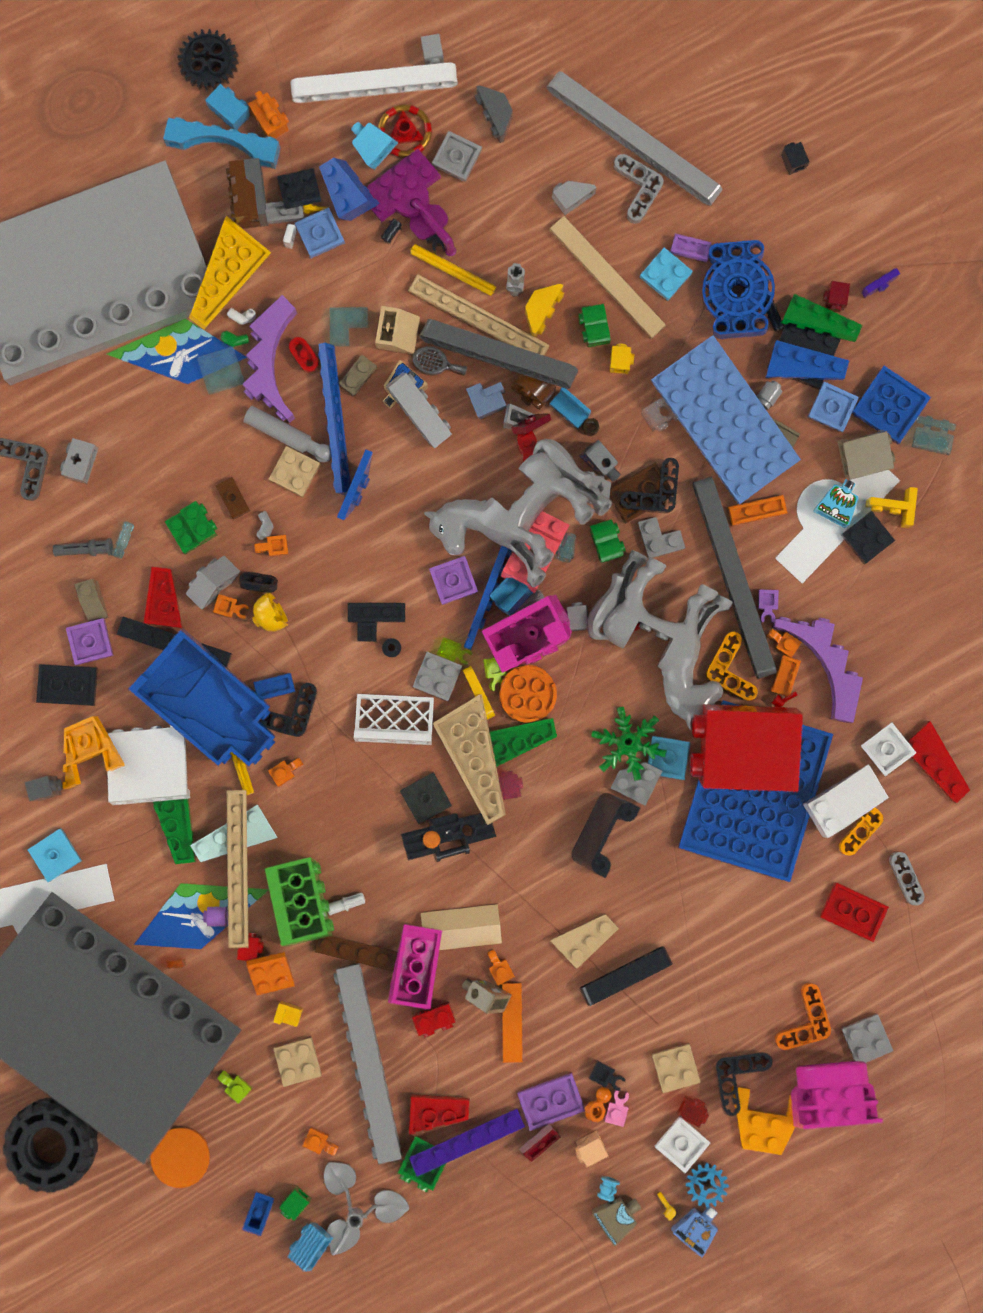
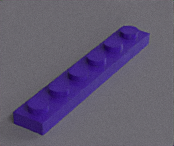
M515 1109L411 1156L409 1159L416 1176H420L516 1132L525 1126L518 1109Z

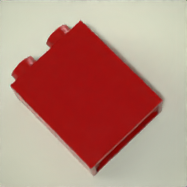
M703 704V715H693L692 736L693 738H701V753H691V776L699 777L703 788L798 792L803 713L794 707Z

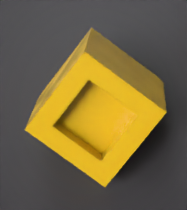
M281 1001L273 1022L297 1027L303 1008Z

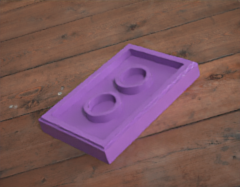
M572 1073L517 1092L530 1131L585 1111Z

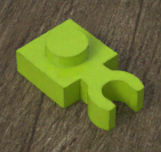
M495 657L483 659L486 678L492 679L489 684L490 690L495 691V684L499 683L501 685V676H506V671L502 673Z

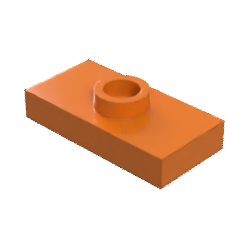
M785 655L781 656L770 692L782 696L791 694L801 663L800 660Z

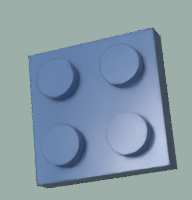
M329 208L295 222V226L310 258L345 243Z
M823 382L808 418L839 432H844L859 397Z

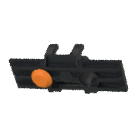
M452 813L437 819H429L428 823L431 826L401 834L408 861L433 854L436 862L462 853L470 854L468 844L496 837L493 823L487 825L481 813L459 818L457 813ZM468 825L472 828L470 836L463 834V826ZM453 840L461 841L462 846L440 851L439 845Z

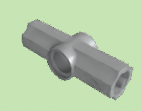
M517 263L508 267L506 286L511 296L516 297L523 293L525 269L521 267V264Z

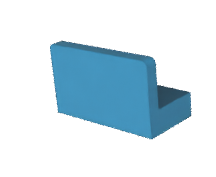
M561 388L560 392L549 404L577 430L591 414V410L566 388Z
M505 578L490 594V597L499 610L511 616L533 592L525 584L513 578Z

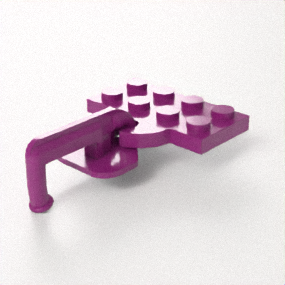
M417 149L367 186L369 193L380 203L370 210L381 223L395 212L405 217H411L410 229L417 238L426 240L436 233L446 246L445 253L448 256H454L456 248L453 239L443 228L448 223V216L441 206L429 204L430 199L427 188L438 181L441 176L420 150Z

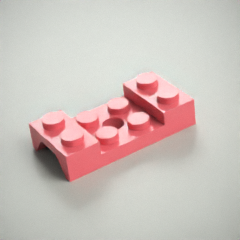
M542 511L529 532L540 534L546 540V548L550 549L555 555L570 525ZM525 543L526 547L530 550L531 547ZM513 552L502 571L501 577L513 578L525 584L531 592L535 593L539 585L531 587L527 582V568L523 561ZM549 563L547 566H545L544 568H541L545 573H546V571H547V569H548L550 563Z

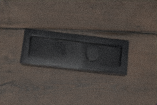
M348 603V623H405V603Z

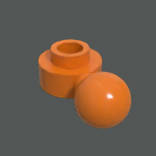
M599 1088L596 1092L597 1100L587 1104L585 1116L588 1120L600 1122L604 1118L605 1107L603 1104L609 1102L612 1096L608 1088Z

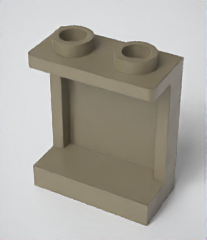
M881 429L877 433L851 440L843 439L838 441L845 478L852 480L894 468L895 455L890 448L892 439L887 431Z

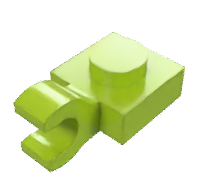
M225 1070L217 1078L227 1086L224 1092L238 1104L252 1089L239 1075L233 1079Z

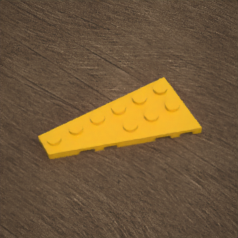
M227 216L222 224L189 316L203 330L208 327L271 254L268 249Z

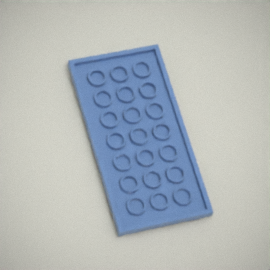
M714 335L650 380L738 505L801 460Z

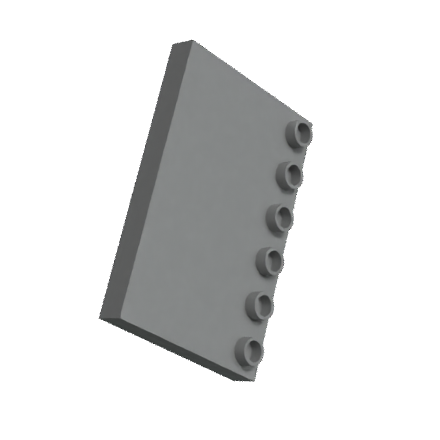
M166 161L159 162L0 223V370L4 380L9 385L19 383L189 318L206 272L207 264Z

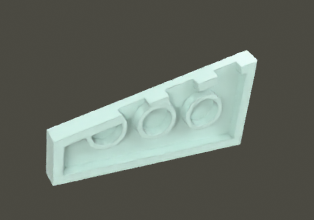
M258 805L247 811V847L278 838ZM227 823L190 845L200 862L227 854Z

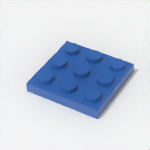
M883 366L853 409L852 414L877 431L881 429L887 431L892 441L900 444L931 397L886 366Z

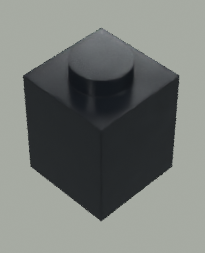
M802 142L787 144L781 153L789 175L807 169L810 163Z

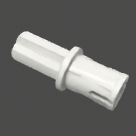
M363 893L347 898L342 897L341 900L329 903L330 911L328 913L331 916L344 910L349 911L350 908L364 904L365 897Z

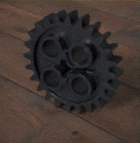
M201 29V35L194 32V38L187 36L189 42H182L184 48H179L182 55L177 56L178 60L181 61L178 63L181 69L180 72L182 75H185L186 82L190 81L191 86L197 83L199 90L204 86L206 91H208L209 86H212L213 90H215L216 85H222V82L229 84L228 77L234 78L232 71L237 72L238 70L235 65L239 64L237 59L239 55L235 51L236 47L235 44H232L231 39H226L224 33L220 36L218 30L212 34L211 29L208 30L207 34L204 33L203 29ZM203 48L202 52H196L197 49ZM217 49H221V50H222L221 53H218V54H216V53H214V52H215ZM197 66H202L201 70H194ZM216 67L221 68L218 72L213 71Z

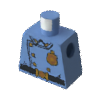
M710 1205L703 1213L694 1207L671 1227L672 1233L700 1257H703L718 1229L712 1220L718 1212Z

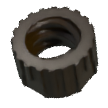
M594 418L586 419L582 427L584 433L588 436L597 434L599 430L598 420ZM590 423L595 425V429L592 431L587 429V425Z

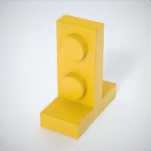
M909 487L906 489L904 501L870 497L866 500L865 507L871 508V511L874 512L888 510L890 514L900 515L902 512L901 527L910 528L914 526L918 488Z

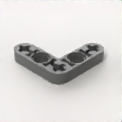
M0 438V446L3 443L6 447L11 448V454L9 450L2 449L0 456L27 462L20 493L28 501L36 500L40 495L48 462V452L41 446ZM20 446L25 448L23 456L16 455V449ZM30 451L37 454L40 451L43 457H39L37 460V457L30 455ZM32 469L39 470V476L35 479L30 477ZM28 480L33 483H37V485L32 484V490L34 491V494H30L29 497L26 493V490H30L31 484L28 483Z

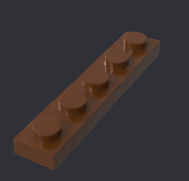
M336 936L318 939L315 949L316 953L389 971H394L398 953L397 951Z

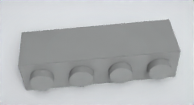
M402 372L385 387L428 444L436 448L452 435L449 430L451 426L445 419H440L438 416L439 410L434 404L430 405L426 400L428 399L427 394L422 389L419 390L416 387L417 381L411 374L407 375V373Z

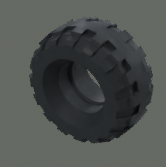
M46 1097L39 1099L19 1111L6 1129L3 1155L6 1157L7 1169L14 1174L15 1180L18 1183L28 1186L29 1190L35 1192L44 1191L46 1193L64 1190L79 1181L92 1166L98 1152V1131L54 1098ZM52 1128L63 1136L66 1143V1154L61 1161L48 1163L38 1157L33 1146L34 1135L38 1130Z

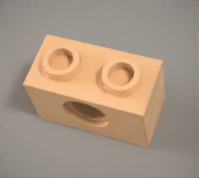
M597 1131L576 1141L577 1147L575 1150L577 1157L581 1163L585 1162L587 1167L608 1157L606 1148Z

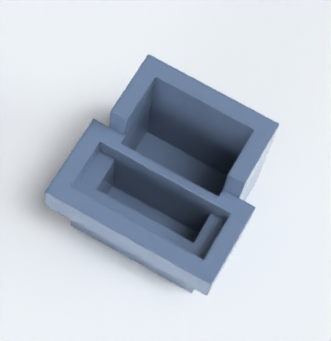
M501 382L486 389H483L481 383L466 389L479 419L507 408L502 395L506 392Z

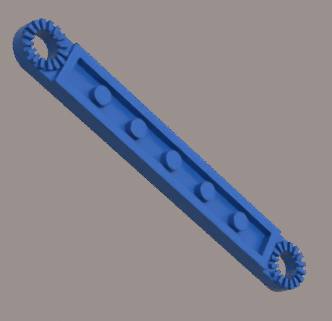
M502 545L464 648L471 650L478 630H483L486 619L483 618L485 611L489 612L493 603L490 600V594L500 584L497 583L499 575L501 576L505 567L503 565L505 558H510L512 551Z

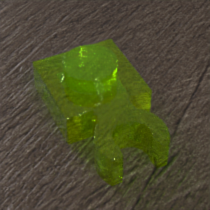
M444 637L436 655L452 662L459 658L462 664L468 665L469 662L463 659V655L469 654L472 656V652L470 650L461 651V644Z

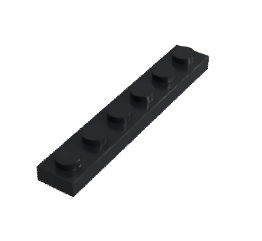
M124 616L117 635L164 650L176 636L174 633ZM201 643L218 658V661L228 668L232 653Z

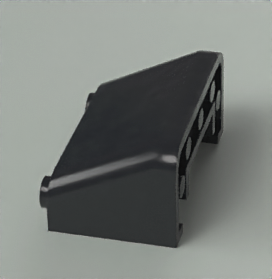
M609 793L600 795L572 850V859L577 864L606 878L611 868V862L609 858L600 853L617 819L626 822L632 821L636 818L641 807Z

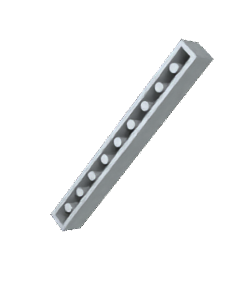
M356 963L336 969V973H334L335 984L340 986L341 992L338 993L340 1004H343L345 1009L342 1012L344 1024L348 1023L347 1039L348 1043L352 1042L353 1050L350 1051L351 1058L357 1064L355 1076L356 1080L360 1081L362 1089H359L361 1101L364 1100L366 1108H363L365 1120H369L370 1128H367L369 1139H373L374 1147H372L373 1158L378 1160V1164L402 1159V1151L361 964Z

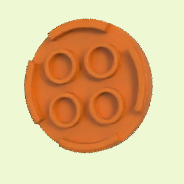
M524 665L514 668L504 677L499 689V699L502 708L511 718L519 722L532 723L543 719L552 711L557 699V689L551 676L545 670L533 665Z
M188 1127L170 1129L151 1154L153 1172L161 1182L170 1187L185 1188L194 1185L204 1176L210 1164V1151L207 1141L199 1132Z

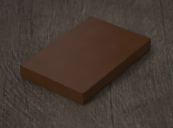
M656 462L610 489V499L625 524L646 512L624 509L620 505V498L623 493L632 491L659 494L661 470ZM665 481L663 483L664 489L672 490L668 482ZM673 494L666 495V500L669 499V496L673 497ZM627 496L623 500L627 502V505H630L631 502H637L636 507H639L641 497L637 496V500H631V496ZM646 497L642 500V504L648 508L653 505V501L651 498Z

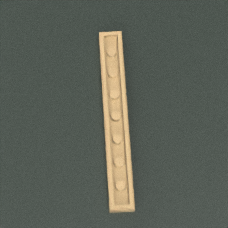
M564 216L550 228V231L651 339L666 326Z
M418 274L408 290L409 293L498 341L544 356L550 346Z
M227 790L228 948L248 947L246 790Z

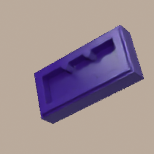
M895 268L867 285L861 293L864 299L876 291L882 292L889 287L888 284L896 280L900 272Z

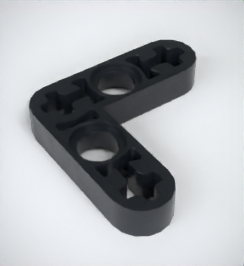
M672 457L663 461L660 473L659 494L628 491L622 494L620 505L627 510L655 513L672 512L676 505L679 474L678 461ZM672 462V466H675V468L672 469L671 476L664 477V475H668V468L665 465ZM669 480L674 484L672 490L664 489L663 483ZM673 494V497L669 496L668 502L672 504V506H669L668 509H665V506L662 505V503L665 502L666 495ZM627 496H631V500H637V496L641 497L639 507H636L637 502H631L630 505H627V502L623 499H626ZM649 497L652 499L653 505L647 508L642 504V500Z
M305 683L301 686L291 717L270 711V714L273 715L270 720V726H267L268 721L261 720V723L266 728L295 737L303 736L307 730L316 701L317 687L312 683ZM309 686L314 691L313 695L310 694L308 700H312L311 704L300 701L301 697L305 699L306 693L304 689H308ZM302 704L308 707L306 715L298 713V707ZM295 716L306 719L305 723L301 721L300 727L303 729L302 732L298 731L297 734L292 729L293 725L296 726L298 720H294ZM278 717L284 720L282 728L274 726V720Z
M755 1053L725 1057L717 1061L715 1070L723 1112L727 1116L738 1114L741 1106L735 1075L767 1071L772 1066V1058L769 1054ZM754 1057V1062L760 1061L761 1057H764V1060H768V1063L765 1067L762 1064H756V1069H753L751 1058ZM741 1059L749 1062L747 1070L739 1068L738 1062ZM722 1062L730 1066L727 1069V1076L732 1075V1078L721 1080L720 1076H724V1070L719 1068ZM726 1081L733 1084V1091L730 1093L725 1092L722 1088L723 1083ZM735 1094V1098H731L732 1104L736 1105L737 1108L732 1113L730 1109H726V1106L729 1105V1099L725 1100L724 1096Z

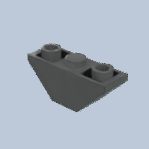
M479 85L476 87V94L474 95L478 105H482L484 109L482 111L486 122L490 121L492 125L491 132L494 138H498L499 142L502 143L510 126L513 110L504 93Z

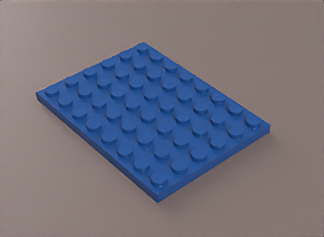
M724 700L721 702V705H737ZM802 725L798 792L703 788L698 779L678 848L790 882L810 816L803 803L816 796L833 734Z

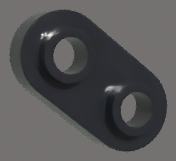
M244 572L240 575L239 584L246 590L272 593L278 588V580L272 575L255 572Z

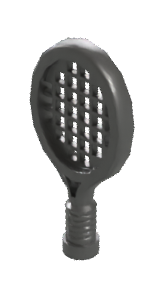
M421 347L413 355L415 368L426 375H438L446 370L466 375L467 366L451 364L447 360L446 355L435 347Z

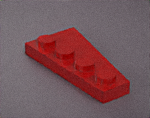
M928 721L908 740V743L916 751V754L911 758L954 803H958L970 791V788L931 721Z

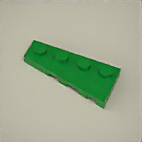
M553 718L491 731L490 737L496 767L556 738L557 733Z
M189 798L153 802V807L166 836L175 865L196 862L195 853L190 846L194 844Z

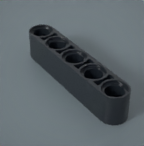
M661 946L583 985L579 989L587 1006H592L668 968L673 963L665 946Z

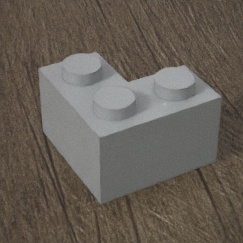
M225 556L218 560L215 558L207 567L203 566L196 572L197 577L189 583L188 586L190 588L186 595L202 610L214 602L221 590L233 583L240 571Z

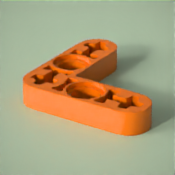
M806 983L801 989L810 1023L777 1033L775 1043L783 1050L828 1038L831 1034V1026L820 989L813 983ZM809 987L815 990V992L813 993V998L815 1000L818 999L819 1002H811L808 1004V1001H812L811 996L806 994V992L809 991ZM815 1005L821 1008V1014L818 1016L811 1014V1008ZM813 1020H820L821 1025L826 1028L823 1035L817 1032L820 1029L819 1023H814ZM806 1030L808 1038L803 1041L799 1040V1031ZM794 1032L796 1043L793 1040H788L786 1042L787 1045L779 1042L782 1040L783 1035L786 1038H791V1033Z

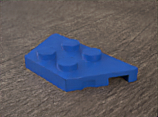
M365 449L337 518L345 520L353 512L355 506L360 505L363 497L361 492L363 488H367L370 481L368 476L373 452Z

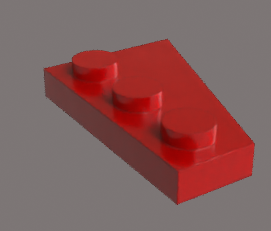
M151 567L144 624L183 629L172 569Z
M411 1095L409 1135L416 1134V1132L422 1130H431L441 1125L447 1126L469 1120L470 1098Z

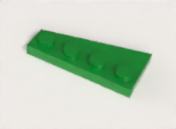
M797 294L793 295L781 322L786 325L788 323L797 324L796 327L802 329L809 327L821 334L828 332L831 333L832 337L856 342L863 326Z

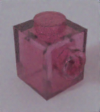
M513 771L501 773L502 777L498 778L503 800L521 797L520 789H524L522 777L518 778L517 774L513 775Z

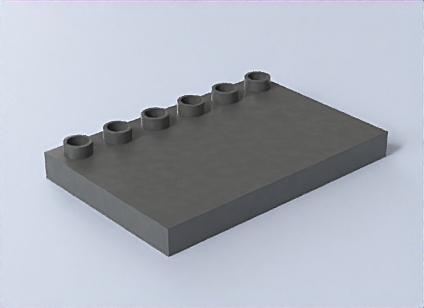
M51 892L0 957V1059L132 1157L145 1164L237 1038L241 1029L62 898Z

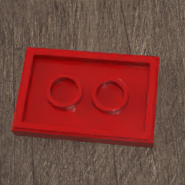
M835 882L819 917L874 942L889 907Z

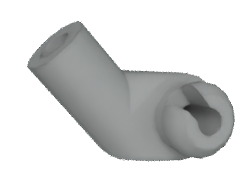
M266 511L258 514L262 522L260 530L257 531V537L260 540L267 539L273 530V523Z

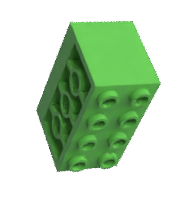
M309 857L265 868L281 946L288 947L332 936L334 924L327 914L330 911L328 900H325L323 896L326 889L324 881H321L319 878V874L322 873L320 863ZM298 878L302 880L300 886L295 885ZM302 897L306 899L303 906L299 904ZM306 916L310 918L308 925L304 923Z

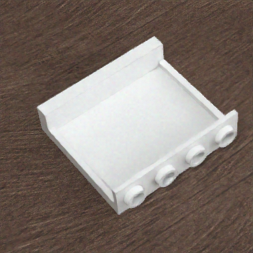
M171 725L170 728L153 726L149 730L133 728L127 732H124V730H113L112 733H108L125 765L116 770L108 771L109 803L112 805L190 798V790L187 784L186 739Z

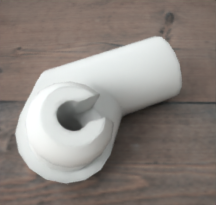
M231 308L227 316L243 325L253 322L256 318V313L253 309L239 313Z

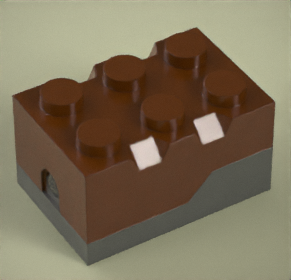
M259 158L229 161L226 175L230 186L228 187L229 198H231L232 205H230L233 222L237 223L242 229L269 226L265 212L266 198L263 172Z

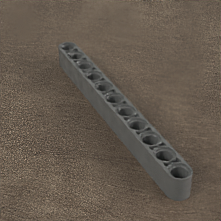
M712 477L693 482V489L730 601L733 602L732 607L754 674L757 679L776 674V667Z

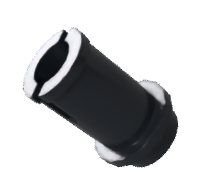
M394 218L388 222V227L380 236L388 244H391L397 232L402 230V224Z

